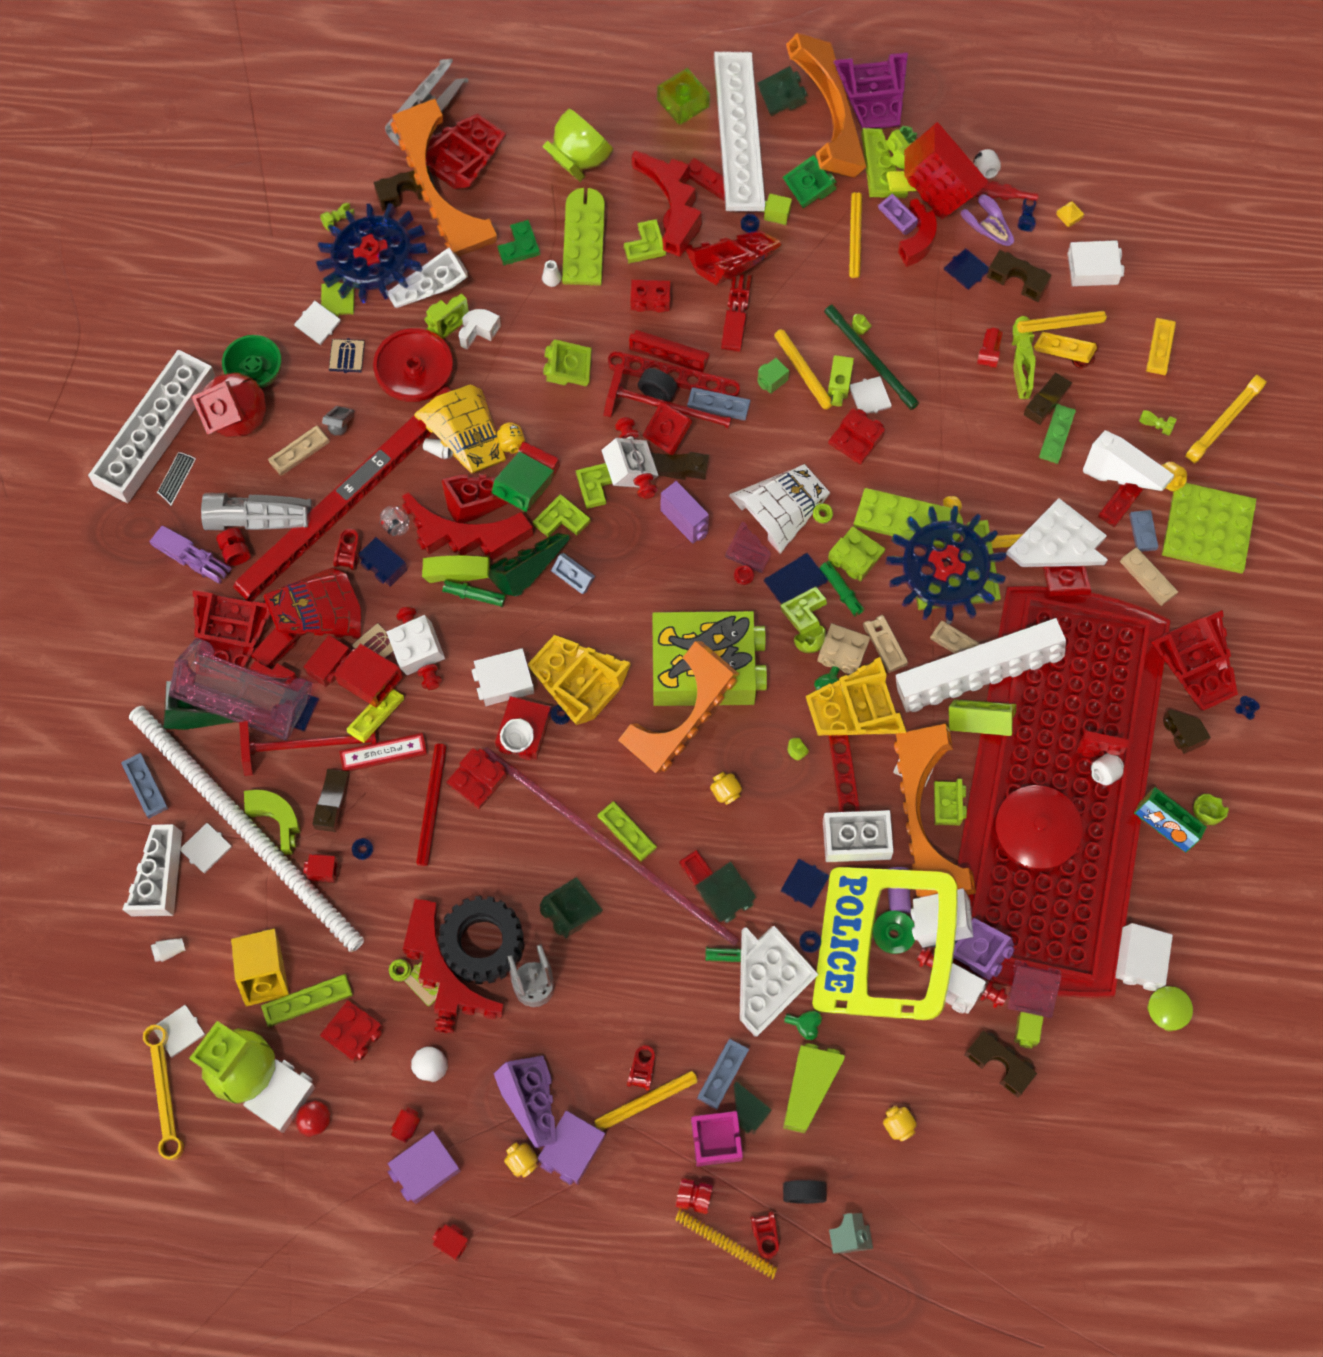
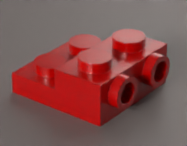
M852 408L841 421L840 427L831 436L828 444L861 465L884 437L885 429L880 421H872L867 418V414L862 409L855 410Z
M472 748L459 763V768L446 781V784L480 810L507 777L504 772L505 767L498 761L492 763L488 760L489 755L484 750L479 748L477 751Z
M347 1000L319 1036L352 1062L356 1063L357 1060L361 1061L366 1056L367 1048L372 1041L375 1043L381 1037L383 1027L366 1012L360 1010Z

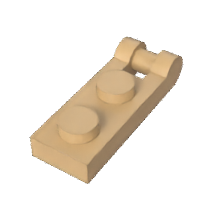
M880 615L874 621L864 622V630L869 635L888 673L907 666L908 661L884 616ZM878 627L882 629L879 632L875 631V629Z

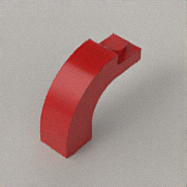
M918 198L910 200L909 210L918 218V224L916 225L918 232L914 236L900 241L898 253L906 267L926 257L933 246L937 229V221L933 210L926 212L925 206L919 202Z

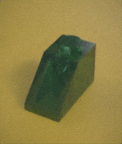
M736 1081L733 1085V1095L739 1128L747 1134L751 1132L755 1135L771 1114L772 1109Z

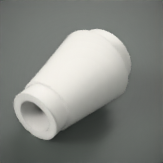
M552 260L545 263L542 275L543 282L550 287L558 285L561 281V274L557 264Z
M425 439L423 450L444 460L446 458L450 459L453 456L454 452L449 447H445L440 442V439Z
M182 938L155 941L156 944L151 945L155 962L160 960L163 962L185 951Z

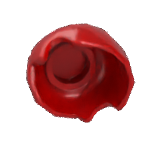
M307 1102L298 1109L295 1116V1126L299 1133L307 1137L322 1134L330 1124L331 1113L322 1102Z

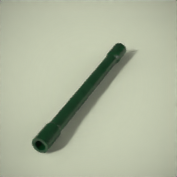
M833 304L829 305L824 310L828 318L840 328L899 395L904 404L910 410L915 409L920 402L902 385L847 323Z

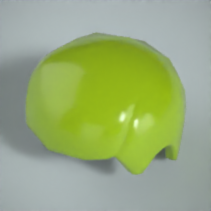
M820 625L803 635L800 633L795 635L794 645L804 653L818 652L825 641V628Z
M1202 794L1195 800L1193 806L1195 817L1204 825L1211 826L1223 821L1229 811L1228 807L1223 806L1221 798L1214 797L1211 794Z

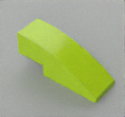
M437 556L423 558L422 577L429 583L445 580L458 583L489 578L490 559L481 556Z

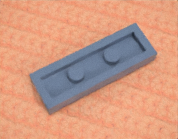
M692 387L687 407L746 421L750 400Z
M139 753L121 762L148 819L167 810L168 807L142 754Z
M729 1039L697 1099L717 1110L749 1049Z

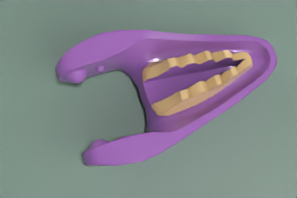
M981 195L978 197L980 205L988 213V217L980 224H978L975 217L968 210L964 209L961 211L962 218L977 232L1001 245L1009 246L1013 244L1014 237L1004 220L1002 212L997 203L989 196Z

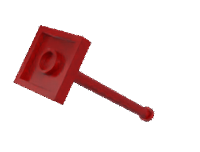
M616 364L603 416L611 418L616 398L624 397L656 407L663 401L684 415L720 424L727 429L729 428L731 417L717 416L623 389L620 384L625 365Z
M248 721L239 722L244 776L253 775L252 755H255V752L363 743L354 736H340L254 744V742L250 741ZM375 731L364 743H376Z

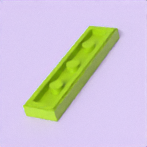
M344 974L263 1004L261 1008L267 1026L271 1027L352 997L353 994L347 976Z

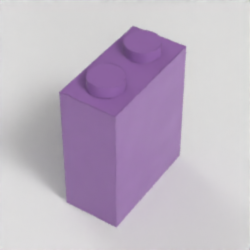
M677 481L661 492L662 513L692 544L697 540L701 541L708 534L709 514Z
M565 1111L555 1128L556 1143L546 1145L539 1155L538 1161L542 1163L540 1165L542 1169L549 1173H552L554 1170L561 1175L560 1179L567 1184L572 1185L574 1182L578 1185L606 1136L602 1131Z
M434 1131L388 1163L391 1168L388 1171L389 1175L395 1183L399 1181L404 1187L400 1191L407 1202L412 1199L415 1204L461 1172Z

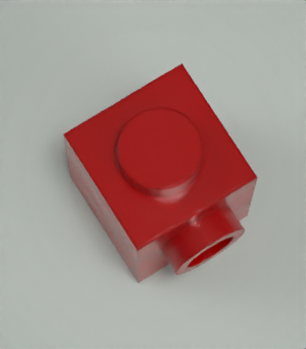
M309 854L308 861L304 863V874H306L309 881L335 883L338 861L335 856Z
M446 1224L443 1228L439 1227L432 1237L434 1240L432 1245L457 1262L470 1241L462 1236L464 1231L454 1224L451 1227Z

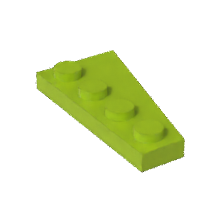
M863 128L861 135L869 196L889 197L893 193L897 198H907V191L890 192L886 175L888 171L897 170L890 161L891 155L882 129Z

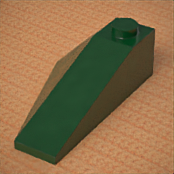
M554 534L535 543V548L517 551L518 556L509 560L504 557L489 566V578L503 594L513 597L521 595L524 592L523 590L536 580L570 540L569 535Z
M166 681L163 728L188 730L252 720V702L230 695L224 697L213 694L214 690L210 689L203 691L195 688V685L191 683Z

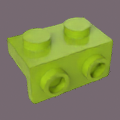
M957 779L956 782H934V825L960 826L963 819H966L967 809L966 806H963V798L966 797V786L962 785V779Z

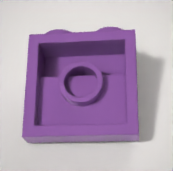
M973 918V937L957 941L953 958L970 966L973 972L990 980L992 976L997 977L1002 970L1001 963L1005 958L1009 959L1012 956L1014 944L1011 937Z

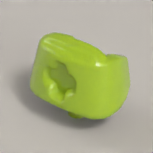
M855 314L853 316L852 328L860 335L865 334L871 328V324L862 314Z
M800 738L789 740L787 750L793 759L801 760L808 754L809 750Z

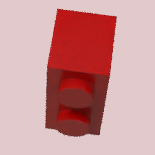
M328 635L303 668L308 676L327 687L329 683H333L336 680L334 673L337 667L346 661L351 652L347 646Z

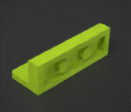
M954 699L949 706L950 731L1011 736L1013 733V717L1016 714V704Z

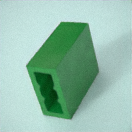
M519 451L495 478L492 493L527 512L550 485L554 470Z

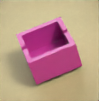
M737 1111L691 1117L693 1141H698L694 1142L696 1166L742 1161L740 1137H735L739 1136Z

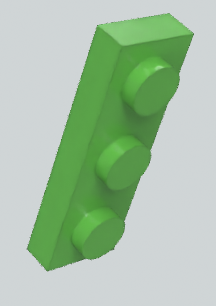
M1059 404L1056 405L1039 458L1058 464L1076 411L1075 409Z

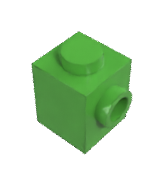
M775 358L759 368L758 384L763 390H767L771 394L788 381L789 370Z

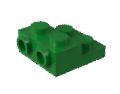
M814 155L782 177L803 209L816 199L820 198L822 200L837 189L834 185L837 181L831 173L827 175L825 170L820 169L818 160Z

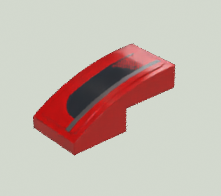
M254 661L250 667L253 675L270 682L296 684L298 681L295 672L278 663L273 670L257 661Z

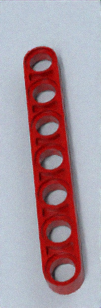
M614 351L608 356V366L612 371H615L616 365L611 363L612 359L620 358L622 360L621 364L625 365L623 374L641 378L645 369L657 367L668 375L671 372L678 373L679 377L674 380L679 388L691 390L693 387L735 397L739 396L740 385L732 379L619 351ZM636 362L639 363L641 367L637 370H634L630 367V365ZM689 377H696L698 382L690 384L687 379ZM713 381L717 384V387L710 389L706 384ZM728 386H733L736 388V392L730 394L725 389Z
M828 735L839 812H845L843 807L846 804H852L855 807V812H860L848 735ZM842 744L845 746L846 751L844 753H837L834 750V746ZM839 764H846L849 771L847 773H840L837 770V766ZM842 784H849L852 787V791L845 794L840 790V786Z

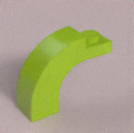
M244 791V805L247 816H267L279 822L281 850L284 855H293V847H296L295 834L301 833L291 806L279 795L269 791Z

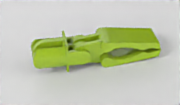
M1021 316L1013 325L1012 346H1017L1015 349L1013 371L1018 396L1020 399L1025 400L1030 398L1033 390L1035 356L1032 348L1034 339L1032 332H1018L1017 324L1019 321L1030 320L1028 317ZM1023 364L1025 365V370L1027 371V376H1028V377H1027V383H1026V384H1025L1026 378H1025V376H1024V374H1023V370H1022V365H1023Z

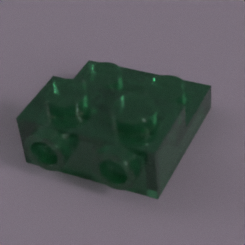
M791 66L757 83L771 116L787 108L792 111L807 103L805 97L808 96L804 85L800 86L799 84L802 81L798 71L794 72Z
M728 862L694 886L717 922H730L736 917L735 912L741 908L743 911L749 909L754 905L753 900L757 898L731 862Z
M577 877L543 897L539 905L542 916L550 918L554 923V931L558 935H563L565 939L582 929L584 924L599 916L603 911Z

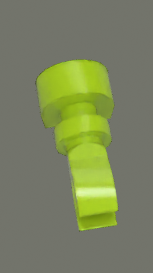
M350 203L342 204L337 211L334 210L331 214L327 211L320 215V219L328 231L334 229V221L338 222L340 219L353 217L354 209L346 211L350 209Z
M1144 410L1139 422L1144 425L1156 426V429L1161 428L1163 429V434L1170 436L1177 419L1169 417L1166 422L1163 421L1164 418L1160 417L1158 419L1150 411Z

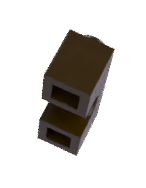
M426 166L430 181L436 190L435 182L433 180L429 166ZM414 170L373 182L382 211L399 207V195L404 191H413L416 193L418 200H423L421 194L423 189L421 185H417L414 179Z
M999 250L989 266L986 277L1003 286L1009 278H1020L1024 282L1021 294L1039 302L1050 283L1052 275L1044 269H1039L1025 260L1014 257L1009 252Z
M983 1030L964 1055L981 1069L989 1061L996 1060L1001 1062L1005 1066L1006 1075L1000 1084L1018 1098L1037 1075L1034 1071L1035 1068L1025 1060L1022 1062L1017 1058V1054L1013 1049L1008 1046H1002L994 1034L991 1032L986 1033Z

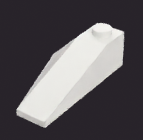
M447 248L389 290L387 294L394 307L399 308L453 288L468 277L467 270L460 258L450 248Z
M1106 430L1093 443L1083 468V473L1100 481L1114 480L1118 481V484L1123 485L1125 483L1137 484L1141 488L1163 491L1174 478V474L1123 438Z

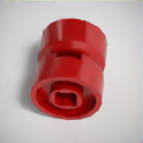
M227 529L216 537L226 565L238 566L251 558L241 529Z
M681 1178L676 1208L688 1210L690 1207H693L694 1212L707 1214L713 1184L700 1182L696 1185L694 1180Z

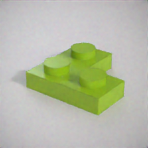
M657 219L638 223L641 240L624 243L628 264L666 256Z
M606 463L576 470L586 509L605 505L606 500L601 486L613 484Z
M560 494L533 521V525L547 537L561 524L577 536L590 523V518Z
M814 587L781 604L780 607L784 615L798 632L803 635L820 626L819 620L812 612L827 605V601L821 592Z

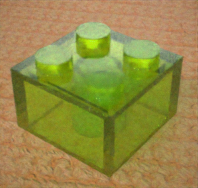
M688 68L657 86L658 102L678 125L709 108L710 93Z

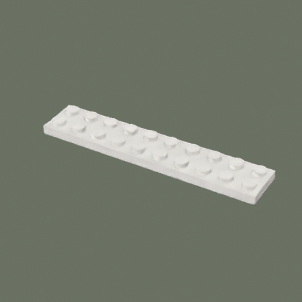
M714 52L726 211H764L765 200L752 53Z

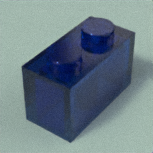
M377 537L359 553L361 566L367 571L371 570L374 572L376 579L382 584L386 583L391 587L407 571L406 562Z

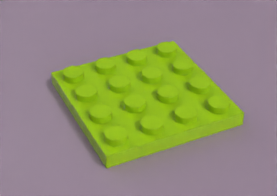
M1186 483L1179 490L1173 491L1161 555L1242 574L1245 569L1256 499Z

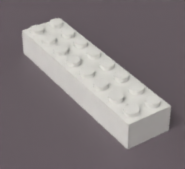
M177 350L88 476L95 487L129 503L196 408L191 396L202 392L204 387L216 377L212 366Z
M1055 618L897 674V691L906 713L910 711L917 712L929 704L937 705L946 698H956L961 696L963 692L979 690L983 685L999 683L1003 678L1009 676L1016 677L1028 669L1035 670L1045 663L1058 662L1065 657L1066 639Z

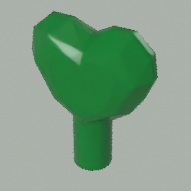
M832 666L828 674L818 677L814 683L816 690L839 680L837 675L840 669Z
M815 1011L803 1013L800 1017L786 1014L784 1023L797 1026L798 1032L805 1039L814 1040L818 1036L817 1027L821 1024L822 1017L820 1013Z

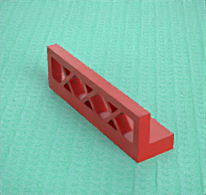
M635 330V333H631L629 337V350L688 369L704 372L710 358V353L642 331Z

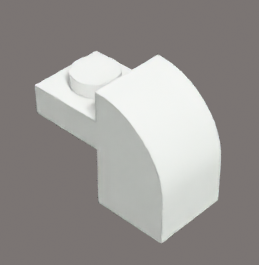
M484 309L472 310L465 314L462 318L464 327H462L458 336L460 345L468 350L477 335L491 341L501 327L500 316Z

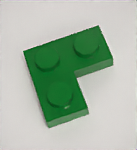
M529 220L511 224L510 229L515 241L497 246L503 266L540 256V250Z

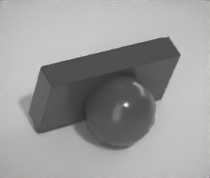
M335 406L323 417L322 424L328 426L331 434L335 436L343 435L347 430V423L354 417L355 410Z

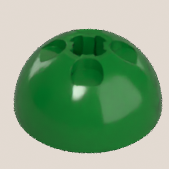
M246 335L234 340L226 348L222 356L224 374L236 372L253 378L261 389L271 385L278 377L281 369L282 359L277 345L272 340L260 335Z

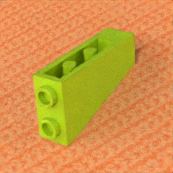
M813 1044L800 1046L783 1125L784 1129L801 1133L807 1131L844 1061L845 1055H841L840 1051L835 1049L819 1050L818 1046Z

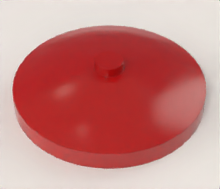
M409 328L397 331L383 340L375 352L373 370L377 383L386 394L405 402H419L434 397L446 387L453 373V358L449 346L440 336L429 330Z
M1026 786L1011 793L1001 804L995 818V835L1001 850L1017 865L1036 871L1051 870L1066 863L1078 849L1082 838V820L1073 802L1063 793L1047 786Z

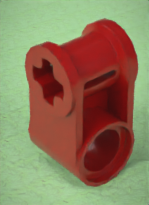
M346 529L341 533L338 547L334 554V567L343 566L349 567L351 570L356 569L361 541L355 530ZM348 539H355L353 543H346Z
M643 1045L636 1050L627 1087L633 1085L645 1088L646 1091L650 1090L655 1062V1053L651 1047ZM642 1052H649L651 1054V1059L648 1062L639 1060V1055Z
M773 1212L756 1218L750 1216L759 1255L766 1260L773 1259L779 1250ZM765 1242H770L774 1245L775 1250L772 1253H766L762 1249V1245Z

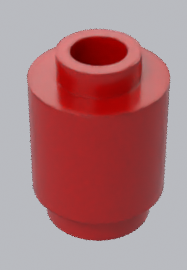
M408 1107L405 1111L401 1109L391 1127L392 1132L390 1136L407 1143L408 1139L412 1138L421 1120L417 1117L419 1113Z

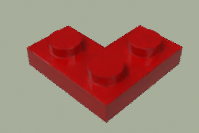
M1085 731L1077 744L1076 753H1081L1082 756L1088 758L1097 757L1101 750L1107 751L1111 755H1120L1127 749L1128 739Z

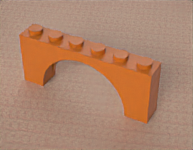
M695 641L683 656V659L691 667L697 683L696 704L689 718L681 726L667 733L647 730L638 723L630 724L618 740L655 773L666 772L672 766L673 762L671 760L675 755L678 756L683 752L686 747L684 745L686 741L692 739L698 733L697 727L701 722L705 723L712 714L710 712L714 706L717 707L724 700L723 694L727 689L731 690L738 681L736 678L739 673L702 641Z

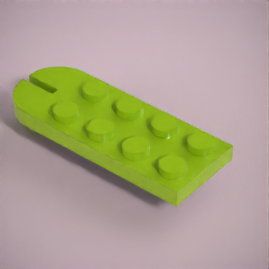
M579 188L571 192L566 200L562 283L569 285H601L604 199L598 191L588 188L587 204H584V188Z
M868 488L864 489L854 521V527L939 548H947V545L953 546L957 544L963 535V519L952 508Z

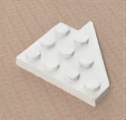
M1058 498L1014 543L1006 555L1021 567L1105 565L1108 559L1095 549L1105 540L1107 535Z
M771 926L758 940L746 927L742 929L740 1021L754 1036H758L818 975L775 926Z

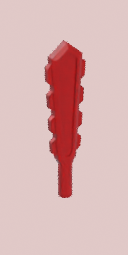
M996 181L988 182L975 195L976 197L987 195L992 199L999 197L1007 201L1016 198L1037 201L1038 199L1037 193L1020 191L1010 184L1000 185Z

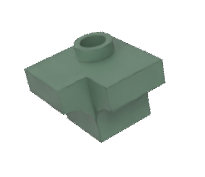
M861 1213L844 1214L842 1224L838 1228L829 1230L833 1253L844 1254L873 1249L869 1225H864Z

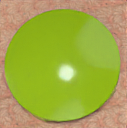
M1172 986L1156 990L1152 994L1147 1006L1152 1020L1166 1031L1179 1030L1185 1027L1193 1015V1006L1188 995L1181 989Z

